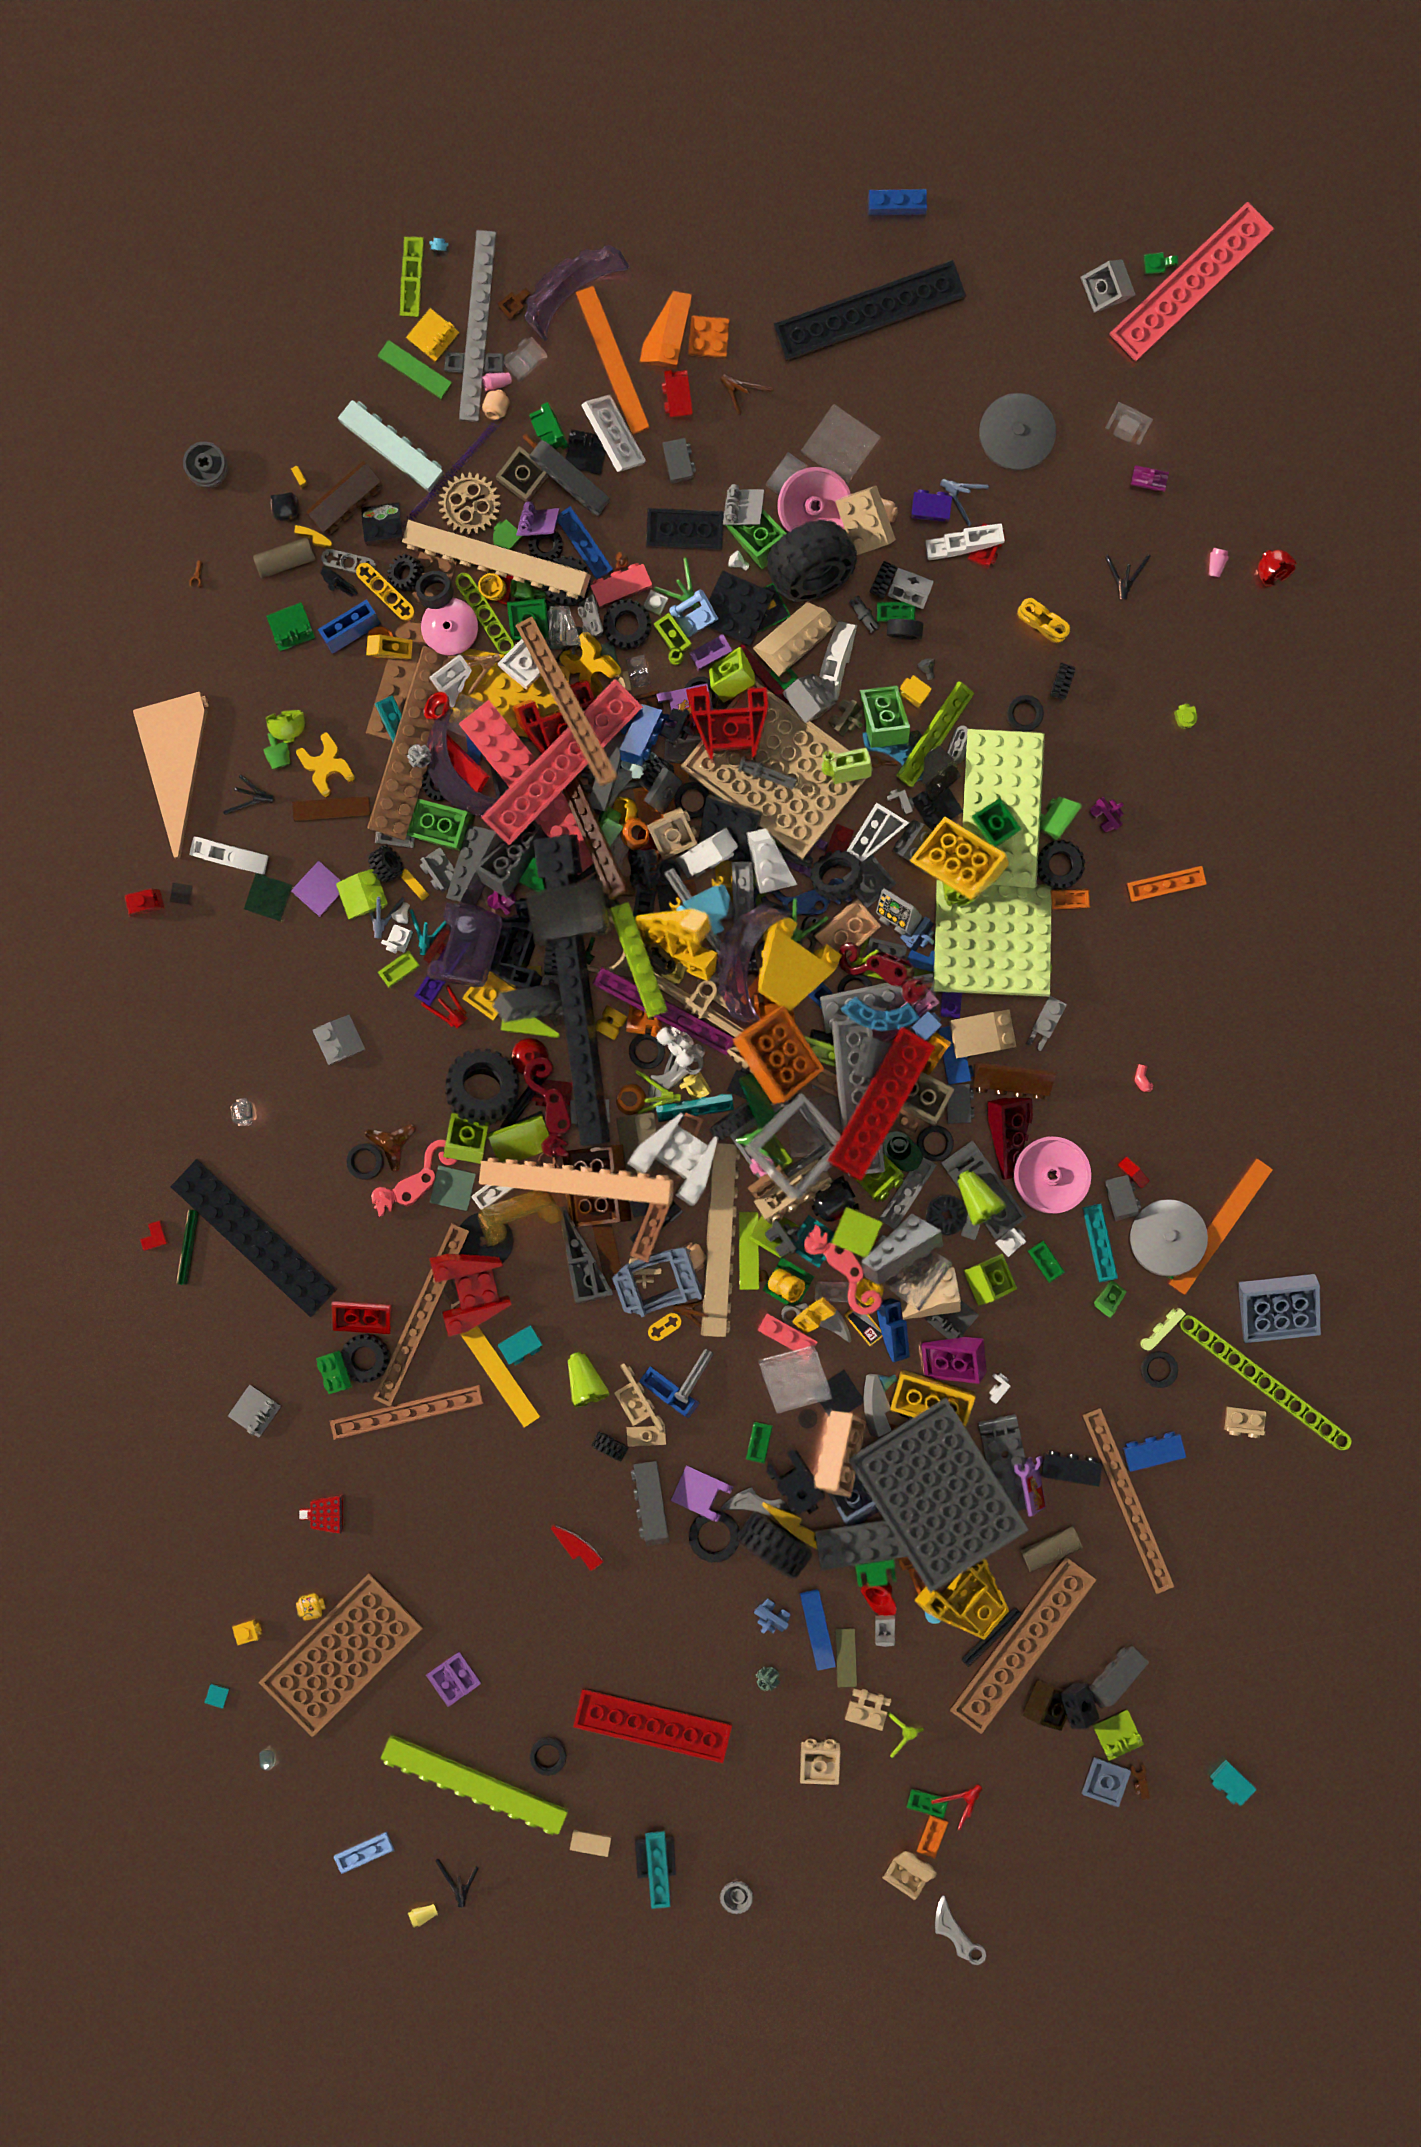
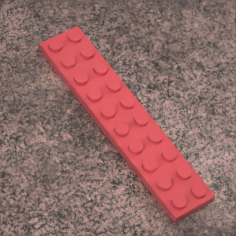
M1247 202L1109 335L1137 361L1255 249L1274 228Z
M614 679L583 713L600 745L604 748L643 706ZM569 727L481 817L508 845L526 829L588 764Z
M489 700L459 723V726L509 788L536 761L535 757ZM560 792L534 820L542 826V830L547 837L577 834L583 872L594 862L565 795Z

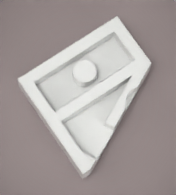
M458 655L429 678L439 692H444L448 696L449 706L452 708L455 706V701L459 693L462 692L464 683L472 670L467 666L464 658Z

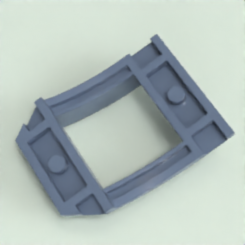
M684 1247L652 1254L648 1263L638 1259L625 1265L613 1276V1281L624 1312L630 1314L633 1312L641 1315V1317H645L646 1314L667 1306L688 1302L690 1299H702V1283L699 1284L689 1254L690 1249ZM670 1261L679 1288L657 1294L642 1301L633 1272L654 1264Z

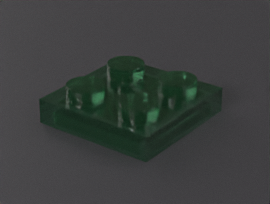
M256 873L244 910L281 922L293 885Z

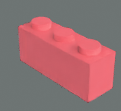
M635 563L629 566L627 571L621 572L619 570L612 573L608 579L600 578L593 581L591 590L600 610L615 602H619V600H625L653 588L644 564L639 565V563Z
M766 1313L757 1329L806 1358L810 1357L817 1344L815 1339Z

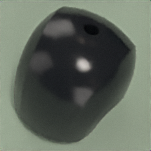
M292 492L271 495L270 509L273 517L278 521H289L296 518L299 513L297 496Z

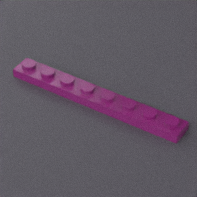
M601 967L593 981V985L646 1012L636 984ZM666 1000L664 1002L668 1011L653 1016L725 1055L728 1054L727 1050L734 1044L732 1041L735 1038L734 1036Z

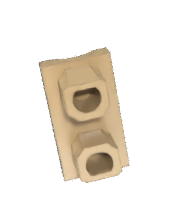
M630 1258L629 1263L636 1261L638 1259ZM659 1263L633 1272V1275H642V1277H635L636 1283H642L643 1289H646V1283H654V1277H646V1275L661 1274Z

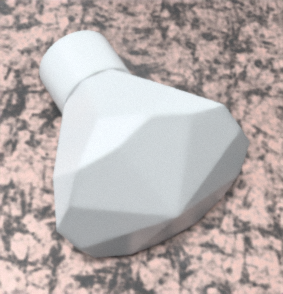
M737 550L730 556L728 566L741 567L747 570L750 564L744 560L740 551Z
M403 902L401 908L393 912L391 917L399 923L408 924V909L410 905Z

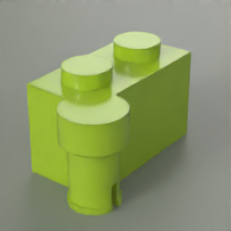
M668 613L654 623V628L671 650L669 653L670 663L672 665H680L684 660L683 653L692 647V643L671 614Z
M867 748L836 754V761L834 752L828 751L829 755H827V752L823 753L822 772L832 777L834 785L871 777V761Z

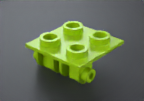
M1128 1709L1093 1725L1109 1761L1144 1745Z

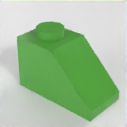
M506 519L504 522L500 521L493 529L495 531L493 533L494 545L508 550H513L524 538V536L516 535L518 529Z

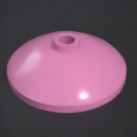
M452 598L444 607L438 609L427 608L422 618L421 631L427 645L437 653L457 655L466 651L474 643L478 634V619L470 605L460 599ZM446 622L450 623L449 629H445L444 624Z

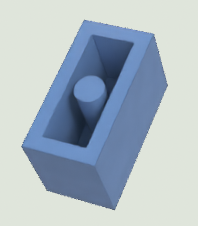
M927 1012L909 1029L926 1041L941 1026L939 1023L941 1019L934 1012L931 1014Z

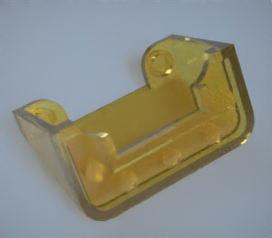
M532 1190L481 1209L478 1213V1221L487 1246H494L505 1238V1223L537 1212L539 1219L543 1218V1220L551 1223V1225L563 1220L562 1213L549 1191Z

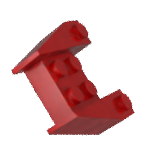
M581 680L569 686L584 712L595 699L589 681ZM527 700L512 706L518 724L541 754L569 727L560 710L540 717L536 703L533 700Z
M767 687L749 688V708L710 710L709 691L690 693L691 715L711 763H714L713 751L752 749V760L756 759L768 714Z
M444 1254L429 1258L435 1283L454 1278L461 1307L442 1312L448 1337L468 1332L511 1305L508 1295L498 1297L492 1272L493 1268L502 1266L500 1257Z

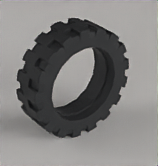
M836 850L834 853L828 852L827 855H822L819 861L813 864L814 868L811 869V881L816 892L827 900L833 899V901H838L840 898L846 899L847 896H852L855 890L861 887L860 883L863 882V870L859 860L856 859L855 855H850L848 851L841 852V850ZM840 865L852 869L850 877L842 884L827 885L822 882L824 874L832 867Z
M747 1102L739 1106L709 1129L712 1135L718 1138L717 1142L731 1135L754 1118L749 1103Z
M717 1510L713 1512L721 1515L719 1521L724 1523L730 1530V1543L725 1549L715 1553L709 1552L699 1543V1530L705 1523L713 1520L699 1515L693 1521L689 1531V1542L693 1552L700 1559L710 1563H719L729 1559L736 1552L740 1542L737 1539L739 1527L736 1521L729 1514Z

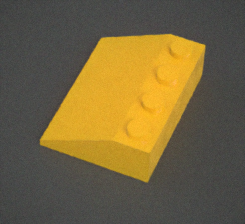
M946 817L941 820L910 859L911 863L971 900L995 882L1009 865L1005 853Z

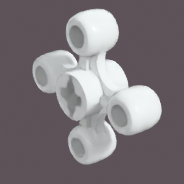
M672 1026L669 1028L664 1027L656 1036L662 1045L668 1044L669 1050L677 1056V1063L683 1068L688 1067L693 1061L696 1062L692 1054H697L701 1057L705 1054L704 1048L699 1044H694L692 1038L687 1033Z

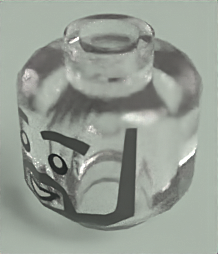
M247 1098L236 1099V1103L230 1106L232 1122L237 1124L238 1127L253 1125V1121L257 1119L255 1103L248 1101Z

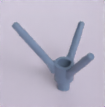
M943 479L940 485L950 492L967 525L971 526V522L957 495L960 491L970 494L971 490L966 488L988 489L989 485L962 484Z
M377 897L376 917L373 912L369 913L373 930H375L374 938H382V931H384L385 926L390 920L391 914L405 900L403 897L385 919L381 918L380 897Z

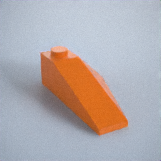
M673 291L643 343L640 363L677 370L692 299L691 294Z

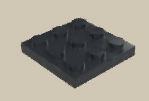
M722 570L709 598V602L718 620L707 627L752 646L775 593Z
M709 795L706 799L698 844L727 828L738 845V848L733 851L734 855L727 860L732 862H751L747 833L759 830L762 813Z

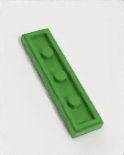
M389 340L378 354L380 359L440 399L443 398L452 385V382Z

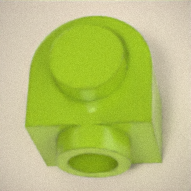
M1190 704L1178 706L1179 710L1174 712L1177 724L1184 729L1192 727L1197 721L1195 706L1190 707Z

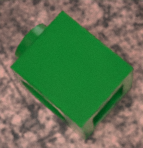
M789 668L784 673L789 674L790 680L782 682L780 676L773 670L770 671L769 674L784 690L799 678Z

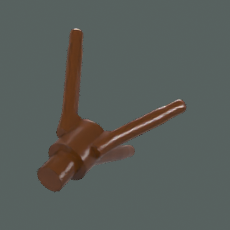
M726 374L722 375L720 379L725 383V387L728 388L738 415L741 414L735 396L738 390L750 394V391L744 388L748 387L773 392V388L741 382L733 377H728Z
M703 1299L688 1304H675L673 1311L680 1312V1315L686 1316L700 1328L702 1324L693 1317V1314L706 1318L709 1317V1314L694 1310L695 1306L703 1304Z

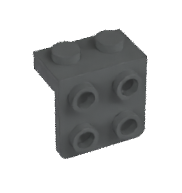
M913 819L907 825L906 831L895 843L892 852L910 862V859L933 831L925 824ZM916 866L918 869H920V870H921L922 872H924L925 874H929V873H927L926 871H924L923 869H921V868H919L918 866Z
M863 1037L855 1075L873 1079L891 1043L878 1041L879 1039Z

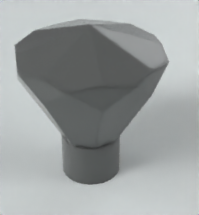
M935 659L922 660L918 664V668L927 675L928 680L935 678L933 672Z

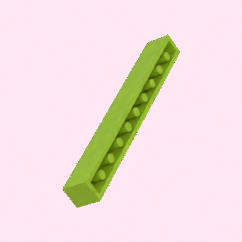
M392 1734L381 1756V1759L384 1760L383 1763L388 1766L394 1767L396 1765L401 1767V1771L410 1775L415 1773L419 1775L421 1780L426 1782L434 1781L442 1789L447 1790L450 1788L455 1790L454 1793L458 1796H469L473 1798V1802L483 1805V1803L488 1804L490 1809L496 1812H501L502 1810L515 1820L523 1819L531 1827L544 1828L543 1831L550 1835H554V1833L559 1834L568 1813V1809Z

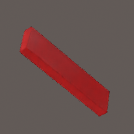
M440 731L435 739L433 749L476 792H482L489 776L445 731Z

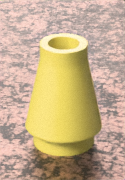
M434 1904L412 1909L408 1915L413 1927H420L438 1915Z

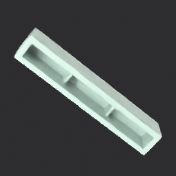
M352 400L338 417L339 421L430 492L444 475L441 470L442 466L435 460L429 461L426 458L427 454L421 449L415 450L411 446L412 443L404 436L401 439L396 435L397 431L392 426L388 425L386 427L381 423L382 419L375 413L369 414L366 411L367 407L361 402L355 403Z

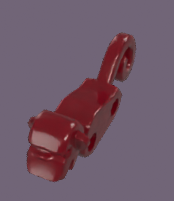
M848 942L842 945L839 953L842 955L839 964L846 973L858 975L868 970L874 971L890 985L901 987L904 1000L907 1003L915 1004L922 1001L933 986L931 982L922 983L925 977L914 979L913 965L902 958L886 952H879L876 955L869 956L865 964L853 967L847 962L846 954L850 950L852 955L849 957V961H857L860 956L858 945Z
M544 1057L533 1059L525 1067L524 1079L531 1089L542 1094L546 1100L545 1118L550 1135L541 1144V1149L545 1155L552 1158L555 1155L557 1158L559 1156L568 1158V1151L562 1148V1146H568V1143L561 1138L571 1127V1120L564 1098L557 1089L546 1090L535 1083L531 1077V1071L536 1065L544 1064L546 1067L544 1071L536 1072V1076L540 1078L548 1077L553 1071V1065L550 1060ZM552 1094H557L559 1096V1100L557 1103H552L550 1101V1096ZM562 1119L567 1121L565 1129H561L558 1126V1122Z

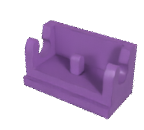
M720 635L697 649L690 651L689 655L698 671H701L732 652V649L724 635Z

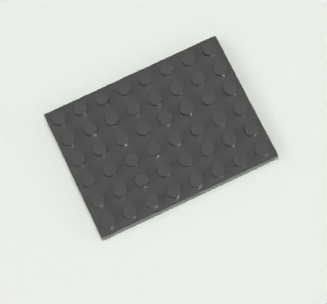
M947 1398L942 1399L848 1459L929 1592L937 1589L1028 1531L1025 1523Z

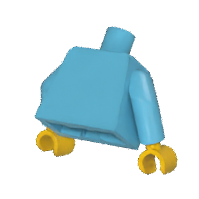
M719 876V883L714 882V879H712L711 888L684 901L683 905L679 898H675L678 904L673 906L669 903L673 911L694 909L709 915L713 934L715 935L723 931L724 928L720 919L727 916L726 912L729 910L730 901L728 891L723 884V877Z

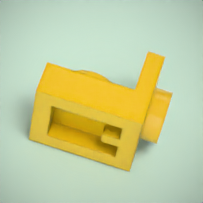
M255 1619L232 1627L237 1645L257 1641L261 1638L262 1629L259 1623L256 1624Z

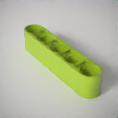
M467 573L459 574L455 579L458 590L467 604L474 610L478 621L501 655H506L509 651H502L501 645L508 642L511 644V650L514 647L512 639L485 597L480 593L472 577ZM464 578L470 581L467 587L459 585L460 581ZM474 594L480 596V600L477 603L470 602V597ZM482 611H489L490 617L482 619L480 617ZM495 626L501 629L498 635L490 633L491 629Z

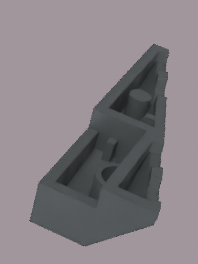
M565 1206L558 1207L575 1304L591 1302L613 1295L605 1277L567 1213Z

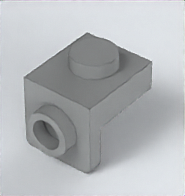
M900 789L889 792L890 796L886 797L887 802L898 798L905 816L913 812L912 808L915 807L911 797H907L905 790L900 791Z
M875 1615L876 1646L888 1647L895 1645V1615Z

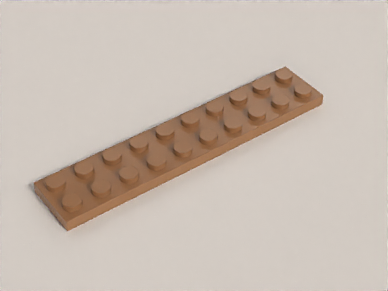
M420 550L418 560L423 564L424 567L422 569L425 570V573L441 571L452 582L457 561H447L439 555H435V557L425 554V551ZM442 583L432 584L427 587L424 595L436 596L445 589V585ZM413 588L412 591H408L406 600L413 606L415 615L409 621L400 619L394 636L413 640L411 659L388 658L375 700L376 703L393 695L401 714L422 647H429L421 631V622L427 607L423 606L419 601L416 590ZM403 607V610H402L403 614H402V616H404L405 614H406L407 616H409V615H410V612H409V609H410V608L405 609V608ZM374 704L366 734L392 741Z
M422 647L367 829L402 841L406 838L422 780L424 779L423 775L427 769V766L419 768L416 765V767H413L408 762V751L413 745L419 744L422 747L425 744L429 748L430 754L432 752L442 717L438 720L426 719L424 716L427 700L431 695L439 692L429 677L452 660L448 658V655L437 653L432 648ZM445 703L441 704L437 708V716L442 714V709Z
M1064 1557L950 1711L982 1734L1097 1579L1068 1557Z

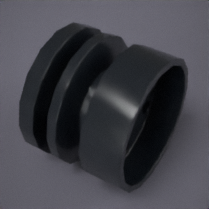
M950 1195L935 1197L926 1207L925 1213L927 1223L941 1230L942 1235H952L962 1230L967 1222L968 1215L963 1202L957 1197ZM947 1210H950L949 1214L952 1215V1217L947 1218V1220L945 1221L942 1213L947 1212Z

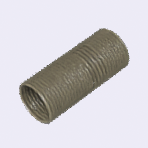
M308 537L290 542L281 547L279 546L277 549H270L254 555L255 564L261 578L316 560Z
M1070 1527V1529L1068 1528L1063 1532L1061 1531L1056 1535L1047 1537V1539L1038 1541V1543L1020 1551L1029 1571L1032 1572L1035 1569L1037 1570L1042 1566L1044 1567V1565L1046 1566L1051 1562L1053 1563L1079 1551L1083 1547L1074 1527Z

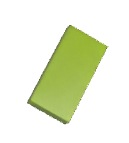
M408 950L381 969L378 974L388 988H390L420 965Z

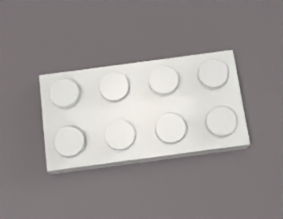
M610 395L585 401L581 405L617 472L640 466L646 462Z

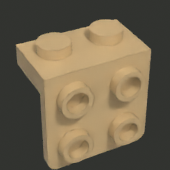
M903 1852L893 1859L883 1879L915 1900L925 1883L934 1878L936 1872L931 1865L917 1860V1856L913 1853Z

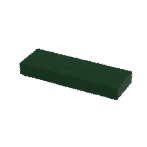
M752 1073L739 1078V1082L758 1128L763 1129L776 1115L766 1092Z

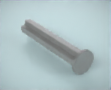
M708 1349L703 1351L680 1391L674 1394L678 1400L688 1403L689 1400L687 1398L713 1356V1353Z

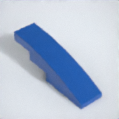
M819 1589L800 1593L817 1671L836 1667Z

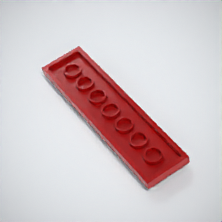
M904 1027L900 1028L827 1162L859 1181L863 1179L935 1048L934 1045Z
M582 1688L573 1727L723 1763L732 1724Z

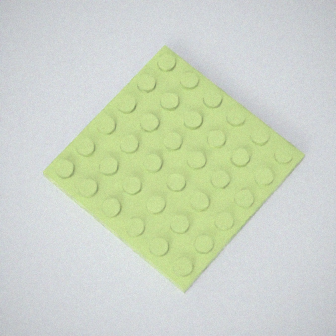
M937 880L934 992L1049 997L1052 887L1044 884H1037L1035 888L990 885L978 895L976 900L958 907L957 904L949 906L946 903L943 883Z

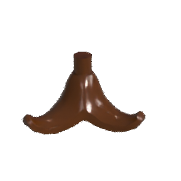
M409 1124L391 1133L368 1129L365 1132V1136L384 1150L391 1171L394 1172L400 1168L401 1147L415 1132V1127L413 1124Z

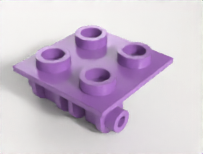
M526 502L523 506L524 510L521 514L516 535L530 536L554 533L559 508L536 510L533 502Z

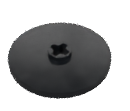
M480 1212L469 1216L462 1222L460 1227L469 1230V1234L460 1254L500 1257L501 1263L507 1260L513 1248V1234L510 1226L503 1218L494 1213ZM488 1236L489 1245L484 1244L482 1246L480 1244V1237Z

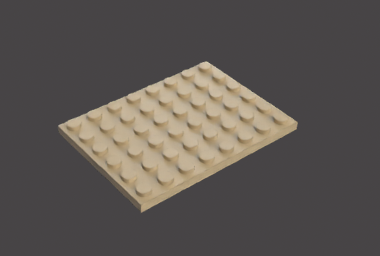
M755 681L756 684L751 687L763 688V686L759 684L757 681ZM748 690L739 693L727 709L749 708ZM767 690L768 714L755 760H752V749L713 751L714 763H711L701 740L681 765V769L719 798L762 813L759 828H766L771 837L803 860L867 778L834 785L832 777L822 772L823 753L827 752V755H829L828 751L834 752L836 761V754L849 752V750L812 722L805 723L793 708ZM743 756H747V759L757 763L760 761L767 768L797 778L793 790L761 777L753 778V775L743 771L738 772Z

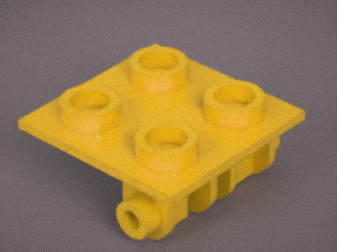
M430 308L406 338L436 362L460 332L454 328L455 326L452 323L445 321Z

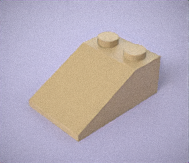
M1010 1009L949 1021L956 1058L1017 1047Z
M954 1267L933 1270L898 1284L903 1319L960 1312V1297Z

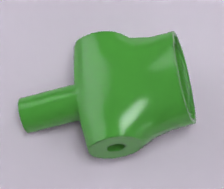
M513 579L511 581L510 591L512 597L521 600H531L534 597L545 598V591L534 589L530 581L525 580L524 583Z
M271 733L267 734L271 746L263 750L271 768L277 769L291 764L287 743H278Z

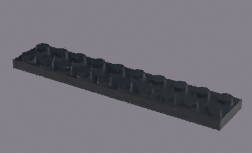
M951 260L776 322L773 326L785 359L788 361L965 298L966 294L955 263Z
M198 1159L170 1186L309 1317H312L337 1290L332 1283Z

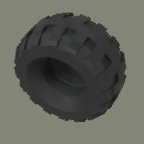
M830 520L810 521L791 529L790 532L781 536L779 541L772 546L771 552H769L767 557V571L776 589L782 596L784 595L787 599L796 602L812 601L835 591L849 579V576L853 574L856 568L857 551L846 530L836 522Z

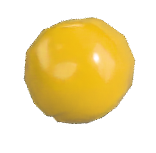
M628 797L616 798L613 809L622 814L619 822L620 825L623 826L631 818H637L638 809L633 799Z
M863 1276L861 1281L857 1282L855 1296L861 1303L872 1305L874 1299L870 1297L864 1303L861 1301L862 1295L869 1290H874L882 1297L884 1285L883 1283L877 1285Z

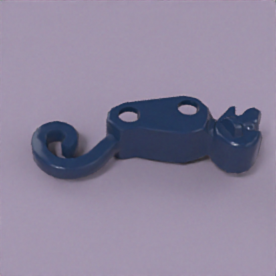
M834 878L828 885H839L845 881L841 878ZM757 887L753 889L754 910L757 908L756 897L760 893ZM778 889L769 891V893L782 902V906L785 907L790 915H793V910L788 908V904L793 902L795 898L797 899V915L823 914L827 910L830 901H833V899L827 900L824 896H819L816 890L805 892L796 897H786ZM849 895L846 899L842 900H844L845 902H851L853 899ZM767 897L761 898L762 903L769 901ZM840 899L834 901L837 905H841ZM822 902L824 908L822 910H817L815 908V903Z

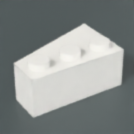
M876 803L847 851L850 855H855L856 859L862 863L904 829L909 822Z
M724 828L676 858V861L687 878L693 875L698 877L706 872V868L712 869L720 863L719 861L732 857L734 855L733 851L738 848V845L727 828Z
M766 828L748 832L754 884L759 892L765 893L797 885Z

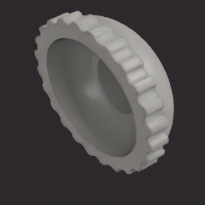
M742 1882L728 1883L720 1893L722 1907L732 1914L746 1912L753 1902V1892H751L748 1885Z

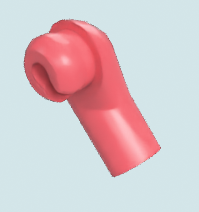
M1138 1064L1135 1083L1141 1091L1150 1092L1153 1089V1084L1146 1078L1148 1066Z

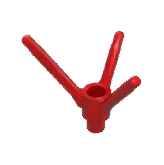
M976 1785L974 1789H970L968 1792L932 1800L931 1803L936 1804L963 1798L968 1805L958 1826V1830H961L966 1818L971 1817L975 1801L979 1798V1794L983 1789L981 1786Z

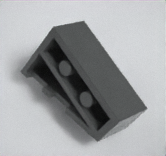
M1133 1646L1122 1648L1114 1662L1109 1663L1105 1671L1090 1686L1094 1702L1100 1708L1114 1705L1148 1665L1149 1662Z

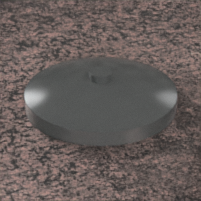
M1013 393L1000 397L987 408L980 423L979 437L984 452L995 464L1008 470H1027L1040 464L1050 453L1056 438V425L1052 413L1042 401L1028 394Z

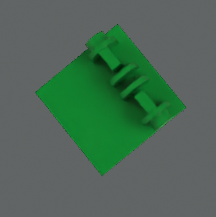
M302 602L266 616L279 651L315 638Z

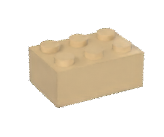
M877 485L835 501L844 528L853 542L857 555L889 545L896 540Z

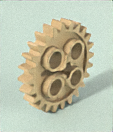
M469 472L467 478L461 473V479L454 476L455 482L452 483L448 480L447 482L450 487H443L446 494H440L439 496L444 501H440L438 504L444 507L439 511L440 513H446L442 519H449L447 522L448 527L454 524L453 531L460 528V533L463 534L467 530L470 536L472 530H474L478 535V529L481 528L485 532V525L492 527L490 520L497 521L494 514H500V511L496 509V507L501 506L500 502H496V500L500 499V495H494L497 492V488L491 489L493 483L490 481L486 484L487 478L485 476L480 480L478 473L475 478H472L471 472ZM471 487H477L479 489L476 495H470L468 493ZM485 495L483 499L477 500L480 496ZM455 496H460L462 501L456 505L452 503V499ZM468 500L473 502V507L466 506ZM482 503L488 505L487 510L484 512L478 510V506ZM464 507V508L461 509L458 513H455V510H456V509H460V508ZM470 513V520L463 521L461 519L462 514Z

